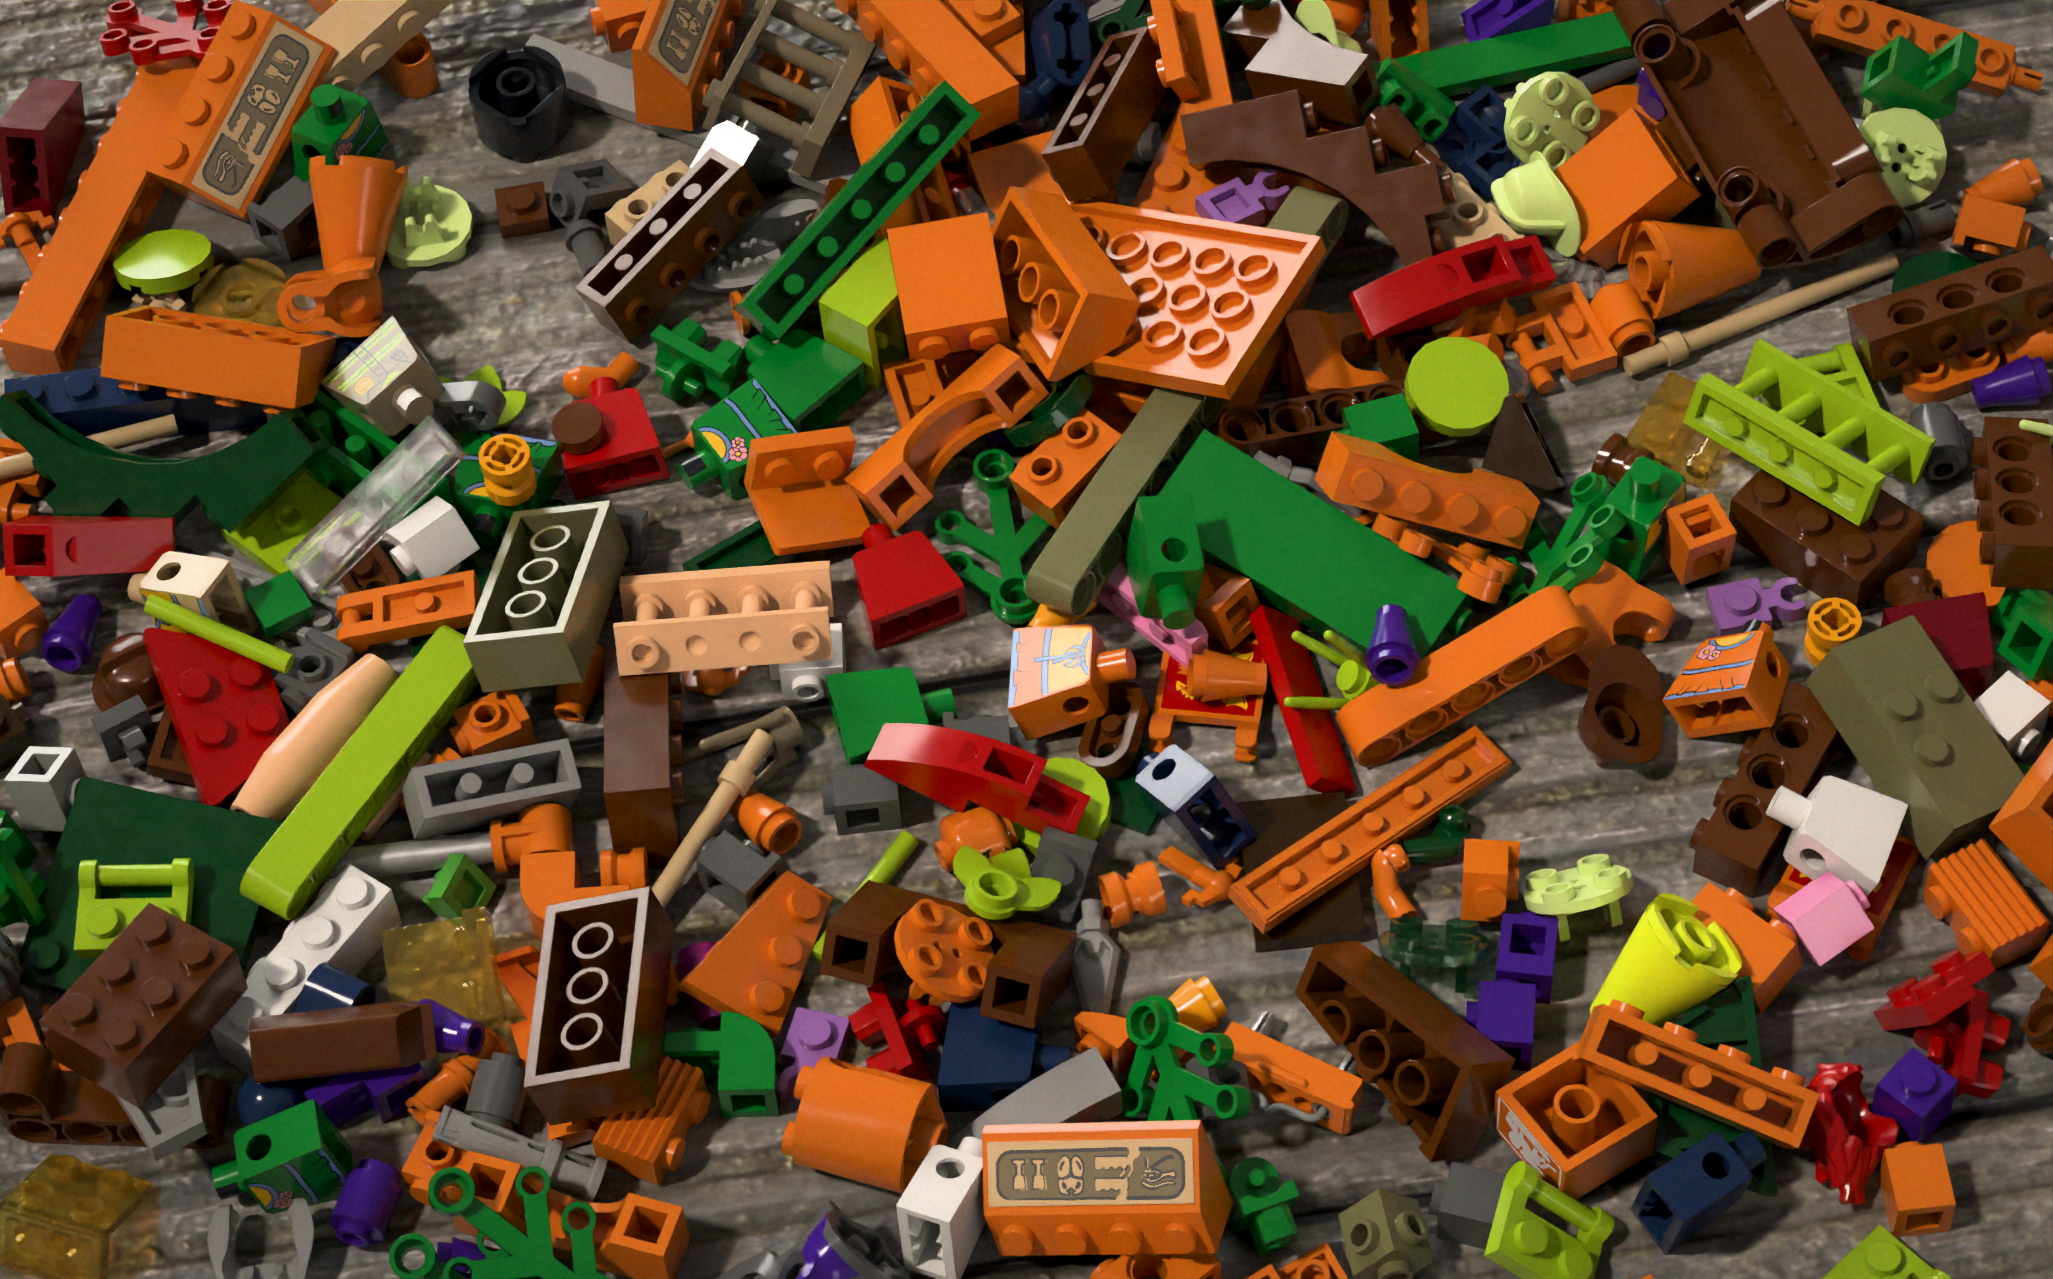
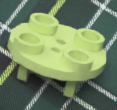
M1545 72L1529 79L1526 83L1520 82L1516 86L1517 92L1513 99L1509 98L1504 102V107L1507 109L1504 123L1507 146L1516 158L1523 163L1528 164L1530 155L1534 151H1539L1544 155L1550 169L1555 171L1584 147L1593 128L1597 126L1600 120L1599 107L1593 103L1590 91L1581 80L1565 72Z
M1894 107L1868 115L1858 129L1884 171L1882 175L1900 205L1904 208L1922 202L1936 190L1945 173L1947 151L1942 133L1930 118L1914 109ZM1899 144H1902L1904 147L1901 153L1898 151ZM1893 163H1896L1898 166L1895 172L1892 170Z
M423 177L421 179L422 185L413 187L411 180H407L385 252L393 267L399 269L429 267L445 261H458L466 254V244L471 238L473 218L468 203L457 192L434 185L430 177Z
M1593 854L1579 859L1575 868L1559 872L1556 869H1540L1525 876L1527 888L1523 892L1527 910L1537 914H1546L1549 918L1559 919L1557 939L1560 943L1571 939L1567 916L1577 912L1600 907L1604 921H1609L1611 927L1623 925L1619 899L1631 891L1634 887V882L1630 869L1620 865H1611L1610 857L1607 854Z

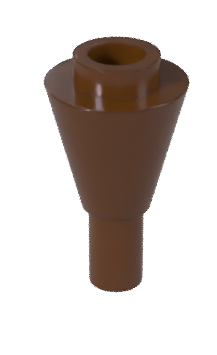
M1392 103L1387 107L1380 105L1370 113L1363 126L1366 125L1374 133V138L1382 137L1387 153L1409 163L1413 162L1416 166L1436 162L1442 168L1443 174L1445 173L1448 165L1425 147V142L1397 103Z

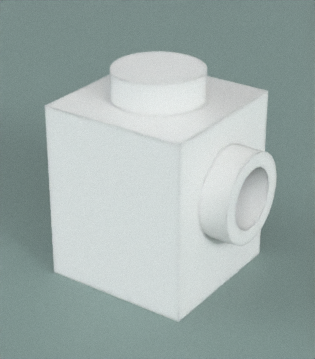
M438 496L386 531L395 545V548L389 551L390 555L407 577L415 574L420 579H427L456 573L461 566L460 562L480 549L455 508Z
M842 623L830 624L833 660L769 664L771 680L781 681L784 700L812 702L820 698H829L826 676L847 673Z
M2008 670L1974 703L2014 760L2017 756L2025 759L2039 744L2042 733L2045 730L2051 701Z

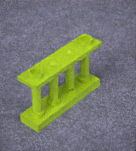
M1761 338L1754 344L1741 382L1734 387L1711 373H1707L1698 379L1683 419V423L1858 526L1870 518L1888 473L1895 474L1913 486L1920 481L1936 441L1929 435ZM1759 395L1780 407L1781 410L1776 412L1754 398ZM1804 421L1826 435L1820 438L1798 425V423ZM1847 446L1870 461L1865 464L1841 449Z

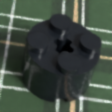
M523 46V51L508 53L507 47L488 53L472 68L468 80L470 105L477 135L490 150L504 156L513 157L519 163H530L537 160L541 153L556 146L572 128L573 117L565 76L558 59L548 51L535 46Z

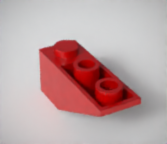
M25 516L4 523L5 576L57 577L149 572L164 553L168 551L176 552L175 518Z

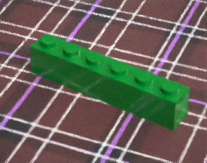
M945 80L935 85L734 306V309L771 342L780 339L976 122L981 114Z

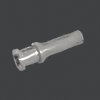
M447 1105L443 1107L431 1139L464 1151L470 1150L519 1163L524 1168L529 1166L540 1167L548 1173L551 1181L550 1186L578 1196L581 1200L593 1202L608 1159L602 1156L594 1160L563 1148V1142L553 1139L552 1141L548 1139L546 1143L530 1139L501 1126L464 1114V1112L450 1108ZM534 1176L537 1180H539L540 1182H542V1180H541L540 1178Z

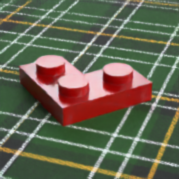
M1960 949L1952 950L1935 959L1929 965L1933 972L1919 982L1916 977H1913L1891 988L1886 993L1890 1001L1873 1011L1882 1029L1889 1031L1933 1025L1977 996L1972 985L1995 971L1985 951L1962 954Z

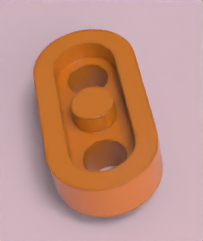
M1990 344L1901 373L1899 386L1902 393L1913 402L1919 404L1941 402L1972 391L1970 380L1982 377L1998 369L2000 354L1994 344ZM1930 370L1934 373H1924L1922 371Z

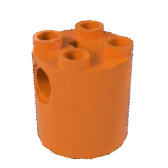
M824 1055L818 1060L815 1067L804 1065L798 1074L794 1097L801 1101L796 1121H790L784 1131L781 1152L782 1154L792 1156L794 1164L798 1166L822 1170L849 1180L903 1194L931 1147L939 1144L946 1146L948 1124L940 1106L935 1085L875 1068L855 1066Z

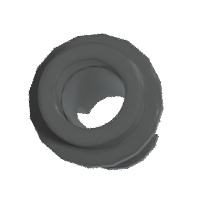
M1944 199L1937 200L1933 204L1910 212L1903 209L1904 215L1902 220L1895 228L1888 232V236L1896 247L1914 248L1921 239L1954 229V211L1950 204H1946Z
M588 219L572 223L567 228V236L565 237V245L568 251L575 253L583 278L607 255L602 244L604 234L601 227Z

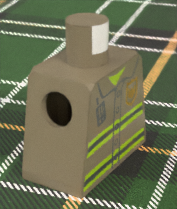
M393 316L320 381L339 404L389 437L397 435L409 423L419 425L428 421L434 411L433 401L444 390V385L422 350Z

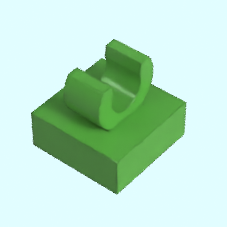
M450 854L443 868L436 872L434 876L436 880L429 893L423 896L422 901L436 915H444L457 930H474L497 886L466 854Z

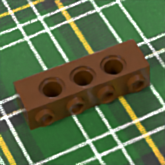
M2039 245L1847 308L1852 346L1873 381L1877 382L2053 324V260L2044 247Z
M1984 416L1982 437H1973L1971 444V468H1976L1973 494L1974 500H1979L1976 528L1977 532H1982L1979 548L1980 565H1989L1991 587L2053 590V458L2051 440L2049 436L2022 430L2019 427V423L2022 420L2049 424L2048 419Z
M1790 681L1784 691L1773 726L1763 728L1757 739L1750 736L1747 738L1737 759L1736 765L1740 769L1734 779L1729 777L1723 779L1713 801V807L1716 808L1710 820L1703 817L1700 819L1690 839L1689 848L1695 850L1693 873L1727 888H1733L1752 899L1792 831V828L1766 815L1767 808L1774 794L1782 785L1807 798L1820 782L1844 740L1809 688ZM1783 745H1793L1798 748H1788ZM1759 785H1770L1774 788L1766 789L1760 787ZM1743 825L1750 827L1751 829L1742 830L1735 826Z

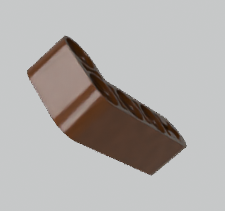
M29 1042L12 1043L4 1049L0 1068V1116L7 1131L12 1136L32 1143L147 1147L115 1095L74 1071L61 1070L49 1049ZM197 1075L207 1134L182 1148L212 1149L223 1143L232 1088L221 1079Z

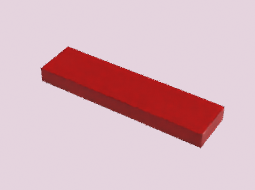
M1261 605L1249 615L1250 622L1264 663L1267 665V672L1306 786L1321 793L1344 791L1346 799L1357 789L1330 711L1326 709L1293 708L1284 705L1286 697H1324L1308 649L1292 639L1294 631L1302 633L1299 622L1292 616Z

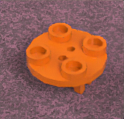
M920 899L898 921L894 934L897 957L907 975L913 980L910 985L909 997L917 1000L922 995L929 994V1005L937 1006L944 1001L964 1003L976 1000L983 993L988 962L994 957L993 949L990 946L993 935L989 926L983 920L977 917L968 918L950 906L937 904L931 899Z

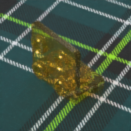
M484 906L462 910L463 917L388 929L381 933L391 1002H420L423 999L429 998L470 1020L481 1022L483 1026L507 1023L491 913Z
M50 1154L0 1202V1266L42 1279H107L110 1235L150 1196L151 1182L132 1177L125 1171L109 1170L82 1162L71 1155Z

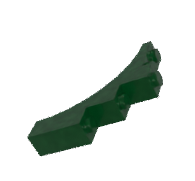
M25 389L0 396V429L8 438L20 443L33 457L32 464L40 475L49 481H54L57 485L44 498L53 509V516L113 517L126 504L129 517H174L176 527L202 502L205 505L203 510L207 518L215 526L223 530L226 529L230 534L251 526L333 446L306 414L297 407L279 412L249 437L218 452L199 457L157 458L122 452L86 438L53 417Z

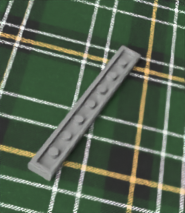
M535 33L525 45L544 49L558 59L565 76L569 99L698 148L702 147L710 133L709 130L702 128L707 113L701 112L693 131L636 123L633 70ZM722 110L720 114L721 117L734 124L739 119V117L725 110ZM762 129L765 133L761 140L775 149L763 170L764 173L825 195V188L830 180L838 177L849 180L861 167L858 154L827 143L810 178H807L792 171L799 151L791 148L792 142Z

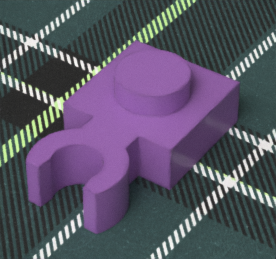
M1266 169L1259 172L1254 177L1253 183L1247 186L1237 177L1196 196L1195 211L1201 218L1258 226L1265 222V210H1279L1290 194V188L1285 185L1276 190H1269L1276 186V172L1274 169Z
M1758 577L1706 588L1705 600L1718 637L1740 633L1745 622L1748 620H1760L1772 628L1773 618L1784 622H1796L1805 617L1806 611L1805 600L1788 602L1783 599L1797 595L1798 580L1794 577L1781 578L1768 589H1762Z
M801 1007L796 1008L780 1053L782 1065L790 1066L781 1073L778 1079L781 1101L787 1102L790 1091L795 1087L802 1066L815 1067L818 1060L824 1055L842 1060L852 1030L849 1018Z

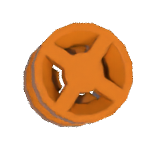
M646 847L633 848L629 854H618L613 849L601 850V886L629 884L631 890L649 887L650 876Z

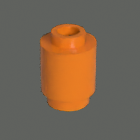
M1610 283L1600 288L1592 299L1590 306L1618 356L1623 359L1625 356L1653 346L1655 343V325L1635 287L1627 283Z

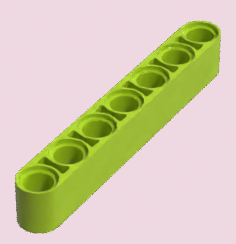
M442 625L435 631L251 862L240 884L239 891L242 896L286 920H292L298 915L408 775L411 768L415 766L453 717L452 711L461 707L479 684L463 645L466 635L447 625Z

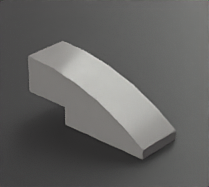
M1095 1046L1050 1069L996 1103L947 1142L946 1146L958 1149L962 1139L965 1137H975L982 1140V1132L985 1125L1103 1122L1123 1112L1122 1092Z

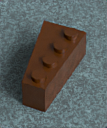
M616 647L604 648V798L613 850L618 854H629L633 848L646 847L649 869L665 868L681 844L679 804H685L683 773L678 771V767H684L685 765L683 739L681 734L676 735V731L684 730L681 698L674 699V695L683 694L682 671L619 676Z
M1359 941L1314 945L1295 990L1297 997L1336 1045H1344L1357 1062L1356 1071L1365 1082L1377 1085L1392 1104L1388 1109L1401 1127L1409 1126L1422 1143L1418 1148L1430 1163L1473 1156L1494 1109L1495 1092L1504 1086L1515 1059Z

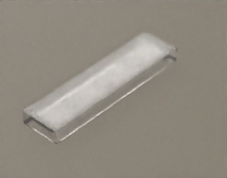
M428 415L282 561L309 594L320 600L387 534L386 531L395 526L467 453L436 418Z

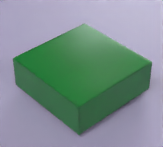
M290 570L243 592L251 612L268 639L316 616L312 603Z

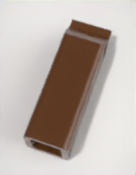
M398 1001L250 1018L249 1039L255 1084L403 1068L427 1059L437 1058L431 1003L416 1004Z

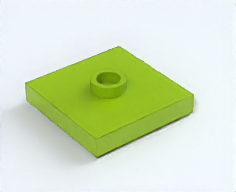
M305 472L251 526L230 534L226 529H220L223 539L267 572L278 576L290 570L299 585H301L327 562L325 544L333 533L346 527L365 528L367 523L364 514Z

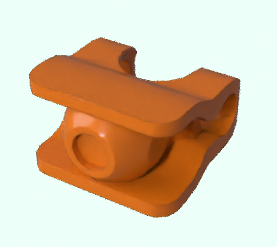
M350 258L337 263L328 270L309 271L293 275L284 285L282 294L277 302L278 316L281 323L293 332L330 331L344 337L371 336L384 323L381 279L376 274L377 258ZM298 295L308 296L314 299L316 306L310 309L301 308L295 303L293 297Z
M1295 310L1286 315L1283 324L1290 347L1284 349L1275 370L1284 399L1391 381L1390 377L1382 371L1361 370L1348 363L1360 360L1371 351L1374 340L1369 341L1356 312L1329 314L1318 310Z
M1604 560L1601 569L1595 575L1582 580L1568 592L1589 629L1590 636L1588 641L1576 652L1543 670V672L1562 682L1588 689V676L1592 661L1601 650L1617 645L1614 637L1628 635L1646 642L1661 641L1667 636L1676 618L1675 609L1669 600L1638 584L1625 571Z

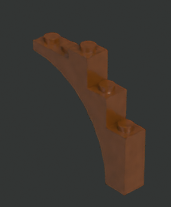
M1271 0L1267 6L1259 10H1247L1239 2L1216 10L1219 26L1225 30L1231 39V48L1227 54L1232 69L1245 71L1254 99L1298 89L1306 97V102L1314 101L1318 118L1357 124L1381 92L1369 54L1337 47L1312 35L1292 19L1287 11L1288 0Z
M1298 89L1180 115L1189 165L1198 172L1234 167L1274 169L1312 180L1347 198L1368 215L1393 244L1405 267L1446 252L1441 227L1433 228L1432 222L1451 218L1449 204L1457 203L1451 173L1443 174L1442 168L1436 162L1381 173L1380 168L1388 166L1384 141L1382 137L1374 138V133L1366 125L1313 137L1312 132L1320 130L1314 101L1306 102V97Z

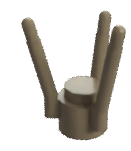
M782 706L755 721L701 740L698 746L684 751V761H692L750 739L756 729H761L774 739V742L763 758L771 755L775 759L756 777L751 785L752 789L759 791L782 768L798 760L794 748L803 744L805 737L794 713L787 706Z

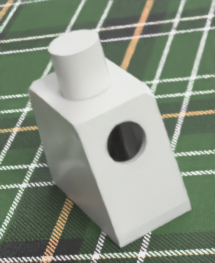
M1830 775L1824 776L1807 798L1781 785L1774 794L1767 808L1766 815L1793 829L1783 852L1786 862L1811 880H1815L1827 870L1843 882L1852 879L1867 897L1879 883L1908 804Z
M965 1137L962 1139L958 1149L941 1144L932 1146L900 1197L896 1210L905 1269L935 1279H961L986 1222L983 1208L982 1140L975 1137Z

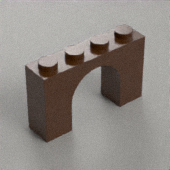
M868 880L827 921L819 973L873 987L889 968L901 963L897 957L894 943L897 923L920 899H931L937 904L952 907L968 918L977 917L983 920L992 931L993 939L990 946L993 949L994 957L988 962L979 1015L1031 1029L1037 1025L1069 985L1078 933L1012 916L1001 920L985 919L974 913L965 904Z

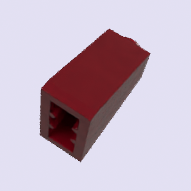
M34 78L0 120V173L5 215L13 212L25 213L41 210L44 218L49 215L55 216L86 126L82 83L80 81Z

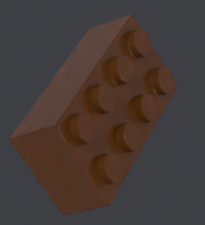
M650 886L548 905L546 907L523 1088L550 1126L656 1107L675 925Z

